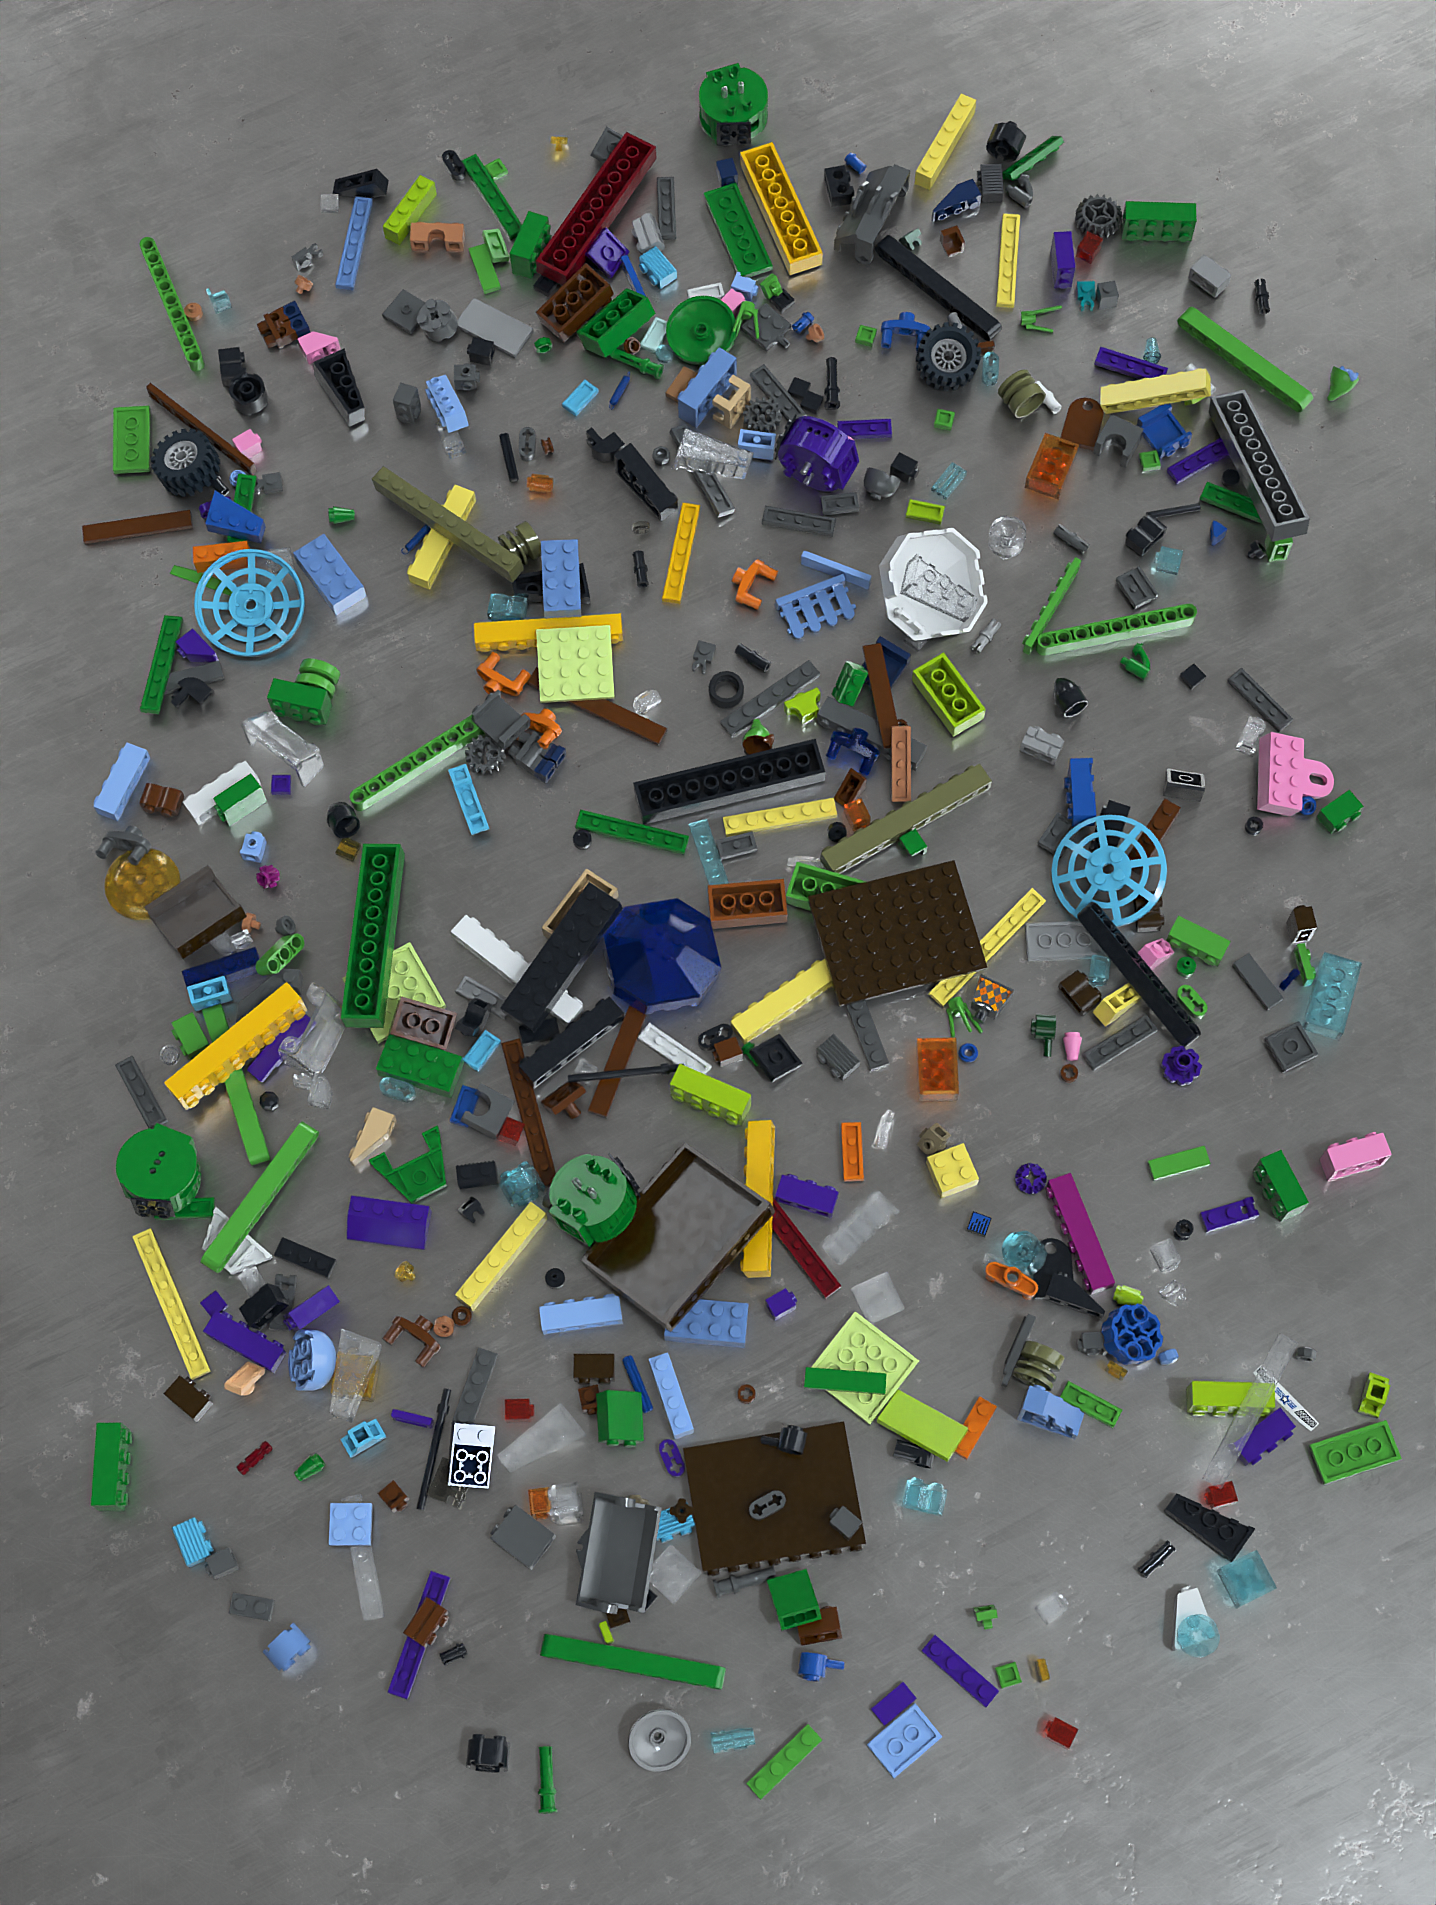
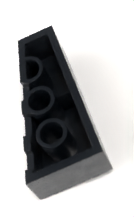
M345 348L313 362L314 376L350 427L365 420V407L352 374Z
M629 443L614 454L616 474L660 521H663L678 509L677 496L670 492L665 483L657 476L632 443Z
M580 563L581 604H590L584 564ZM542 570L520 574L514 580L512 586L515 601L543 602Z

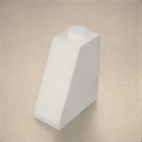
M1184 1587L1179 1589L1180 1593L1175 1596L1172 1632L1173 1651L1215 1637L1198 1588Z

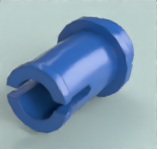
M850 152L844 159L846 165H850L858 174H862L867 167L866 164L856 157L855 153L852 154Z
M810 312L803 313L802 317L792 325L793 330L797 329L796 333L800 334L809 324H813V315Z

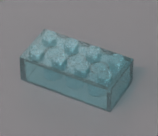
M1327 952L1323 953L1319 961L1316 978L1302 1024L1304 1030L1336 1040L1341 1038L1345 1030L1362 963Z

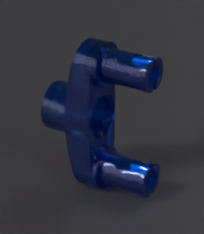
M853 728L851 734L840 731L832 733L831 743L826 756L830 759H836L842 745L864 756L859 772L869 775L874 762L878 760L880 752L866 741L869 735L867 731L861 728Z

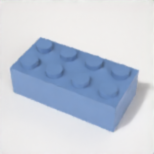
M721 348L710 354L708 362L699 368L696 377L691 378L685 391H681L678 395L680 419L695 428L698 427L713 408L712 400L717 394L722 396L731 385L729 383L731 376H737L736 357Z
M325 534L293 552L296 563L335 615L340 614L367 597L364 586Z
M578 539L541 541L544 618L581 617Z
M699 1299L671 1332L665 1329V1341L745 1348L749 1303Z

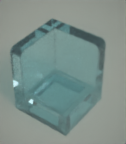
M206 289L209 301L216 314L232 308L229 296L225 293V290L212 295L210 289Z

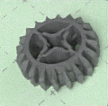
M1098 194L1095 197L1090 195L1088 199L1084 198L1083 202H1080L1075 213V222H1077V228H1080L1081 233L1086 232V237L1092 235L1093 239L1098 237L1101 240L1102 236L1107 239L1109 235L1113 236L1115 231L1119 230L1123 214L1120 206H1117V201L1112 202L1111 197L1107 199L1105 194L1102 197H1099Z

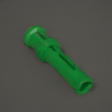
M617 348L610 356L640 369V372L643 374L647 373L654 376L657 380L663 373L664 365L651 362L649 358L642 359Z
M552 1746L539 1747L541 1784L538 1791L540 1796L538 1814H552L558 1812L555 1808V1794H557V1790L554 1788Z

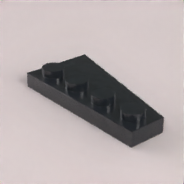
M1177 1493L1164 1510L1165 1513L1230 1562H1233L1255 1530L1251 1526L1247 1527L1239 1523L1238 1520L1227 1518L1219 1514L1220 1512L1213 1509L1209 1510L1200 1503Z

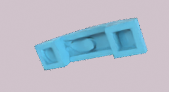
M464 764L449 769L448 771L471 835L488 830L489 826L467 765Z

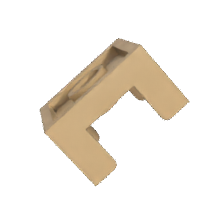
M735 375L731 376L729 383L739 388L738 391L733 389L729 400L719 394L712 400L713 406L724 412V415L719 412L714 413L713 419L729 429L741 417L743 411H745V405H749L751 400V385Z

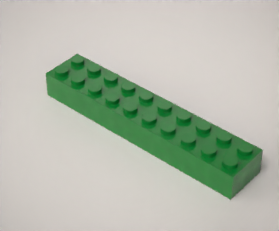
M363 844L341 1020L345 1027L384 1028L405 858L401 844Z

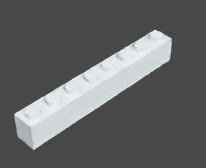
M465 915L451 930L452 938L509 983L516 986L531 965V962L528 964L523 960L524 957L518 951L513 952L510 950V946L501 939L499 941L496 939L495 934L491 930L482 928L477 919L474 917L469 918ZM565 990L549 1013L554 1018L556 1017L564 1026L573 1021L576 1022L584 1013L583 1003L577 997L572 998L569 996L567 990Z

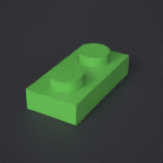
M500 229L483 230L482 237L492 263L509 261L510 256Z
M1305 943L1297 944L1294 949L1295 958L1303 986H1308L1316 978V971L1314 967H1311V954L1309 949H1306Z

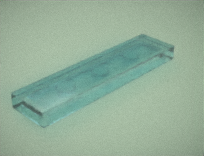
M707 819L690 823L689 828L708 884H729Z

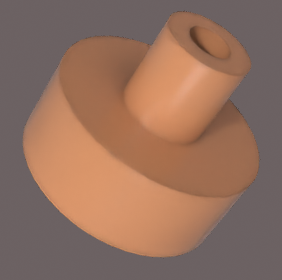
M298 275L294 281L298 285L296 291L300 294L304 290L310 291L313 286L310 280L301 275Z
M189 303L184 308V313L189 321H198L203 316L202 308L198 303Z
M815 323L808 328L809 334L806 335L808 341L813 340L818 343L824 339V332L818 324Z
M249 912L246 913L247 917L242 921V931L250 933L253 928L259 930L261 922L256 921V915Z
M447 1316L439 1317L434 1322L433 1330L438 1336L448 1337L453 1333L454 1322Z

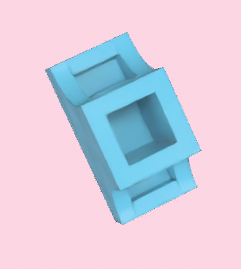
M374 1419L370 1422L364 1421L348 1430V1434L340 1440L350 1458L385 1439L386 1435L377 1419Z

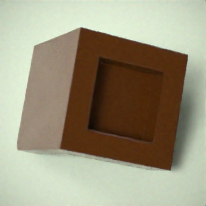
M957 225L941 230L940 242L948 257L964 252L965 241Z

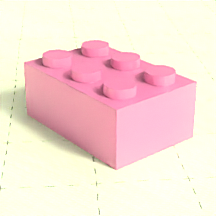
M1372 1132L1359 1140L1355 1137L1347 1140L1342 1145H1339V1143L1329 1145L1319 1160L1327 1181L1382 1166L1392 1154L1384 1133L1377 1134Z

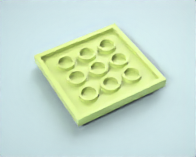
M610 625L536 630L540 703L615 699Z
M410 942L393 951L384 1028H370L378 1044L387 1040L390 1034L389 1030L400 996L442 1009L446 1008L445 1002ZM346 976L342 978L344 983L346 981Z
M854 1312L811 1368L886 1373L885 1395L825 1390L867 1424L871 1425L919 1363V1360L857 1312Z

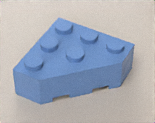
M1040 1385L1029 1386L1023 1398L1017 1420L1075 1440L1084 1413L1079 1408L1063 1401V1398L1045 1391L1046 1388Z

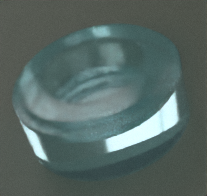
M660 345L656 349V358L659 362L668 363L673 359L674 353L669 345Z

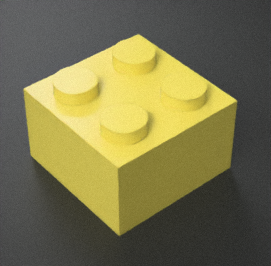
M964 1143L927 1157L926 1165L941 1199L978 1184L979 1177Z

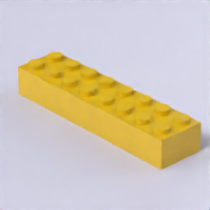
M773 142L740 152V166L789 275L822 265L823 252Z
M286 982L166 1080L164 1084L185 1110L195 1107L199 1103V1099L204 1095L207 1096L212 1093L216 1085L225 1082L233 1071L241 1069L250 1057L257 1056L260 1049L265 1045H270L278 1034L286 1032L290 1028V1024L304 1017L307 1009L302 998Z

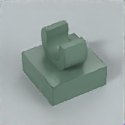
M917 228L898 240L902 245L907 244V248L911 251L915 249L912 245L913 241L917 246L922 244L921 240L917 238L922 233Z

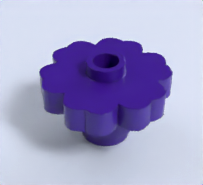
M1184 1046L1173 1047L1170 1053L1164 1055L1161 1067L1165 1069L1164 1077L1170 1083L1177 1081L1180 1086L1191 1084L1193 1078L1199 1077L1202 1065L1198 1062L1199 1055L1193 1049L1186 1050Z

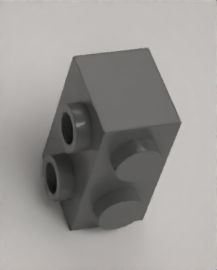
M400 382L393 398L396 417L401 422L414 424L415 419L419 418L421 413L417 387Z

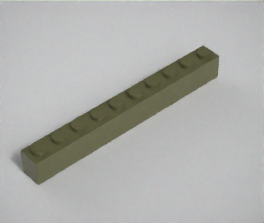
M383 466L372 478L375 489L510 582L513 583L523 572L524 568L519 557Z
M981 764L971 765L965 769L964 773L953 775L948 782L937 784L932 791L921 793L916 800L912 802L907 801L896 811L891 810L886 814V817L880 820L875 819L870 823V826L859 828L854 832V835L843 837L834 846H827L822 850L820 861L826 870L841 874L899 841V837L916 828L918 830L989 790L992 780Z

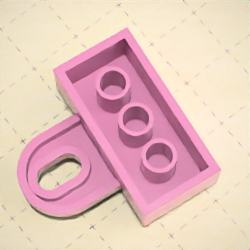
M1274 732L1259 738L1257 810L1292 816L1302 811V797L1309 796L1313 799H1320L1332 791L1334 778L1331 770L1322 762L1304 758V739ZM1313 775L1322 778L1323 785L1312 783L1309 776Z

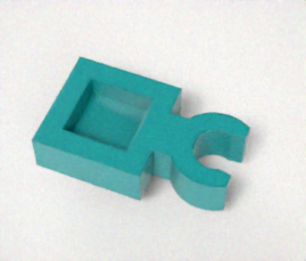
M1077 281V300H1082L1080 310H1084V305H1089L1090 311H1093V300L1096 298L1095 281Z

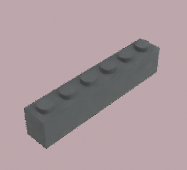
M828 696L817 714V722L822 727L831 728L838 735L847 736L854 743L863 744L870 751L880 753L891 761V748L883 749L878 721ZM911 738V769L916 771L926 754L927 745Z

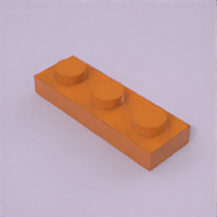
M861 1122L841 1123L844 1182L864 1181Z
M979 1396L963 1424L968 1428V1432L955 1450V1454L966 1460L968 1459L995 1412L996 1405Z

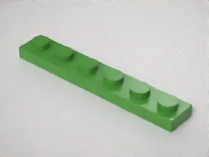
M1075 557L1072 563L1069 562L1064 571L1066 572L1065 576L1059 578L1056 584L1058 588L1055 592L1052 591L1050 593L1048 605L1042 607L1039 613L1041 617L1032 624L1031 630L1033 631L1030 635L1027 634L1023 640L1024 653L1031 654L1037 643L1038 636L1043 633L1078 573L1082 560Z

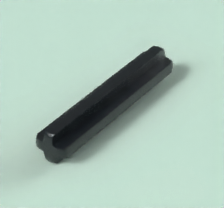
M501 433L499 437L509 481H518L519 478L509 434Z

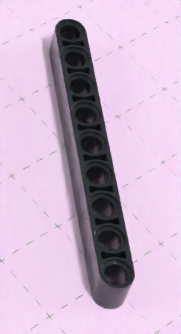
M886 235L875 245V252L883 260L950 313L956 312L960 321L981 338L990 341L1002 330V326L996 318L895 238Z
M1090 902L1077 914L1080 923L1176 1041L1184 1047L1190 1045L1201 1035L1199 1027L1101 907L1095 902Z

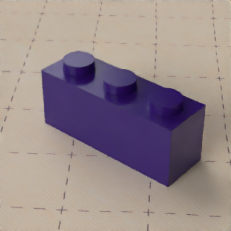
M787 1174L781 1176L775 1200L778 1203L832 1219L839 1192L832 1186L825 1185L822 1187L812 1180L802 1181L795 1175Z
M1280 1407L1235 1441L1230 1448L1245 1466L1249 1463L1253 1466L1262 1459L1260 1456L1262 1453L1267 1451L1269 1454L1277 1448L1278 1445L1276 1443L1280 1439L1286 1441L1293 1435L1292 1430L1296 1426Z

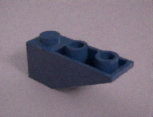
M973 179L957 184L933 209L932 222L944 220L946 217L958 215L962 211L974 209L980 205L981 193Z

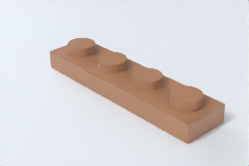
M891 726L892 802L911 801V726Z

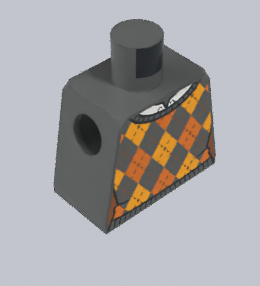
M981 974L971 1003V1008L976 1011L973 1019L980 1024L984 1023L987 1016L996 1019L1012 998L1014 989Z

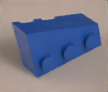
M214 491L205 523L207 530L261 544L266 528L264 520L219 492Z
M1070 758L1068 775L1064 777V788L1068 789L1066 804L1070 806L1067 809V817L1071 819L1072 827L1087 819L1096 817L1095 792H1093L1092 784L1094 775H1091L1093 758ZM1095 822L1086 826H1095Z

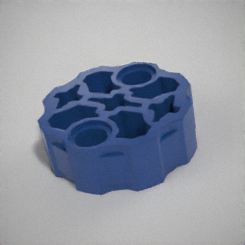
M1137 1303L1135 1305L1126 1304L1112 1310L1109 1313L1108 1319L1102 1324L1101 1332L1104 1336V1347L1108 1354L1113 1355L1123 1365L1146 1362L1155 1357L1156 1351L1162 1346L1161 1324L1157 1316L1151 1314L1144 1305Z

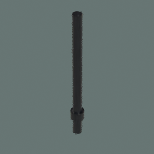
M664 1063L653 1067L568 1075V1083L652 1074L669 1075L671 1072H676L679 1064L669 1065Z
M446 1388L443 1389L441 1402L437 1406V1420L416 1508L422 1511L425 1510L444 1421L450 1408L448 1404L451 1390Z

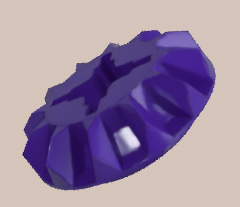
M1029 1162L1021 1165L1016 1172V1185L1024 1193L1036 1194L1046 1185V1173L1038 1164ZM1030 1171L1034 1177H1037L1033 1181V1186H1031L1030 1180L1025 1178L1028 1177Z

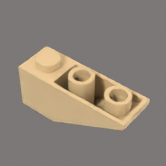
M372 1107L371 1112H367L364 1119L366 1124L363 1130L358 1132L356 1138L358 1141L356 1147H353L349 1153L352 1166L359 1164L389 1139L397 1121L395 1115Z

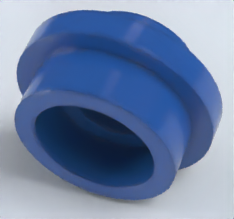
M1309 796L1303 797L1302 811L1300 813L1303 815L1314 813L1316 801ZM1308 802V807L1304 808V805Z
M966 1043L960 1047L958 1054L962 1061L970 1063L976 1060L978 1050L973 1044ZM970 1051L972 1055L966 1056L965 1052Z

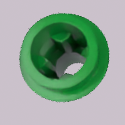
M336 506L328 508L329 523L338 524L355 520L354 509Z
M317 1453L310 1454L294 1471V1474L299 1481H303L323 1471L322 1468L325 1467V1463Z

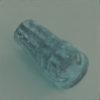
M742 1728L729 1732L722 1730L720 1733L718 1731L710 1732L713 1754L721 1753V1750L727 1752L728 1749L737 1751L747 1749V1746L755 1745L753 1728Z

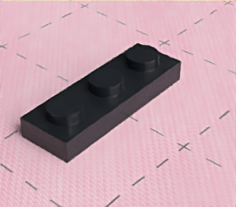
M282 1237L274 1253V1256L327 1279H329L337 1262L332 1257Z

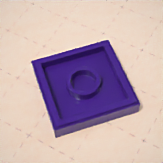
M605 227L601 230L585 255L608 278H612L621 265V257L628 255L630 251Z

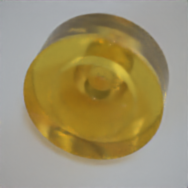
M551 136L550 144H556L555 151H562V144L568 145V137Z
M404 1261L396 1269L395 1278L401 1282L407 1279L413 1281L416 1277L412 1273L414 1266L408 1261Z

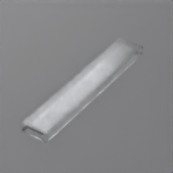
M362 1494L341 1498V1502L363 1503ZM372 1545L350 1546L364 1621L385 1617Z

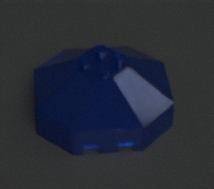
M678 898L626 906L604 934L608 954L607 969L612 983L613 994L645 1015L653 1014V1011L658 1010L670 1011L680 1009L682 1006H699L719 978L722 967L710 918Z

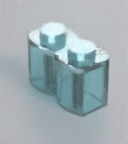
M491 594L487 611L488 619L492 622L525 620L528 600L520 596Z
M912 1478V1480H907L901 1506L942 1516L948 1490L944 1489L942 1484L932 1483V1485L924 1484L922 1479Z

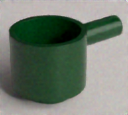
M1036 1014L1035 1019L1031 1020V1034H1034V1039L1044 1040L1043 1056L1051 1057L1052 1040H1055L1056 1015Z

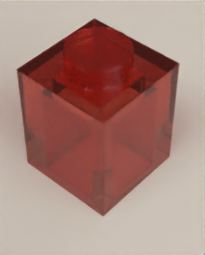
M1088 231L1077 247L1076 257L1092 264L1101 250L1103 238Z
M507 1117L497 1139L516 1146L525 1124Z
M505 1399L506 1423H530L531 1417H535V1406L531 1404L530 1399Z
M1232 1481L1209 1486L1205 1490L1206 1493H1204L1205 1502L1207 1505H1210L1211 1510L1232 1505L1238 1501Z
M1055 1717L1052 1721L1048 1720L1043 1730L1046 1732L1044 1738L1068 1750L1078 1729Z

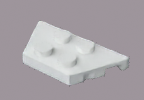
M217 1207L213 1211L214 1215L202 1246L205 1252L229 1220ZM247 1235L224 1268L233 1275L270 1260L272 1255Z

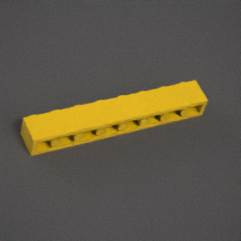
M621 613L474 623L476 651L488 652L490 650L506 651L514 648L519 650L529 647L537 648V629L610 625L611 644L623 641Z
M772 1120L748 1121V1128H745L747 1146L744 1147V1156L747 1158V1165H744L743 1169L744 1176L746 1177V1184L744 1185L766 1199L773 1206L775 1126ZM773 1215L742 1250L744 1252V1259L740 1261V1268L747 1278L771 1277Z

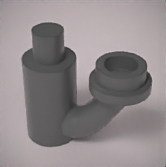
M1023 173L1019 177L1018 183L1022 187L1025 186L1026 192L1017 186L1012 187L1010 184L1005 190L1010 193L1009 197L1027 208L1033 200V189L1029 181L1030 176Z

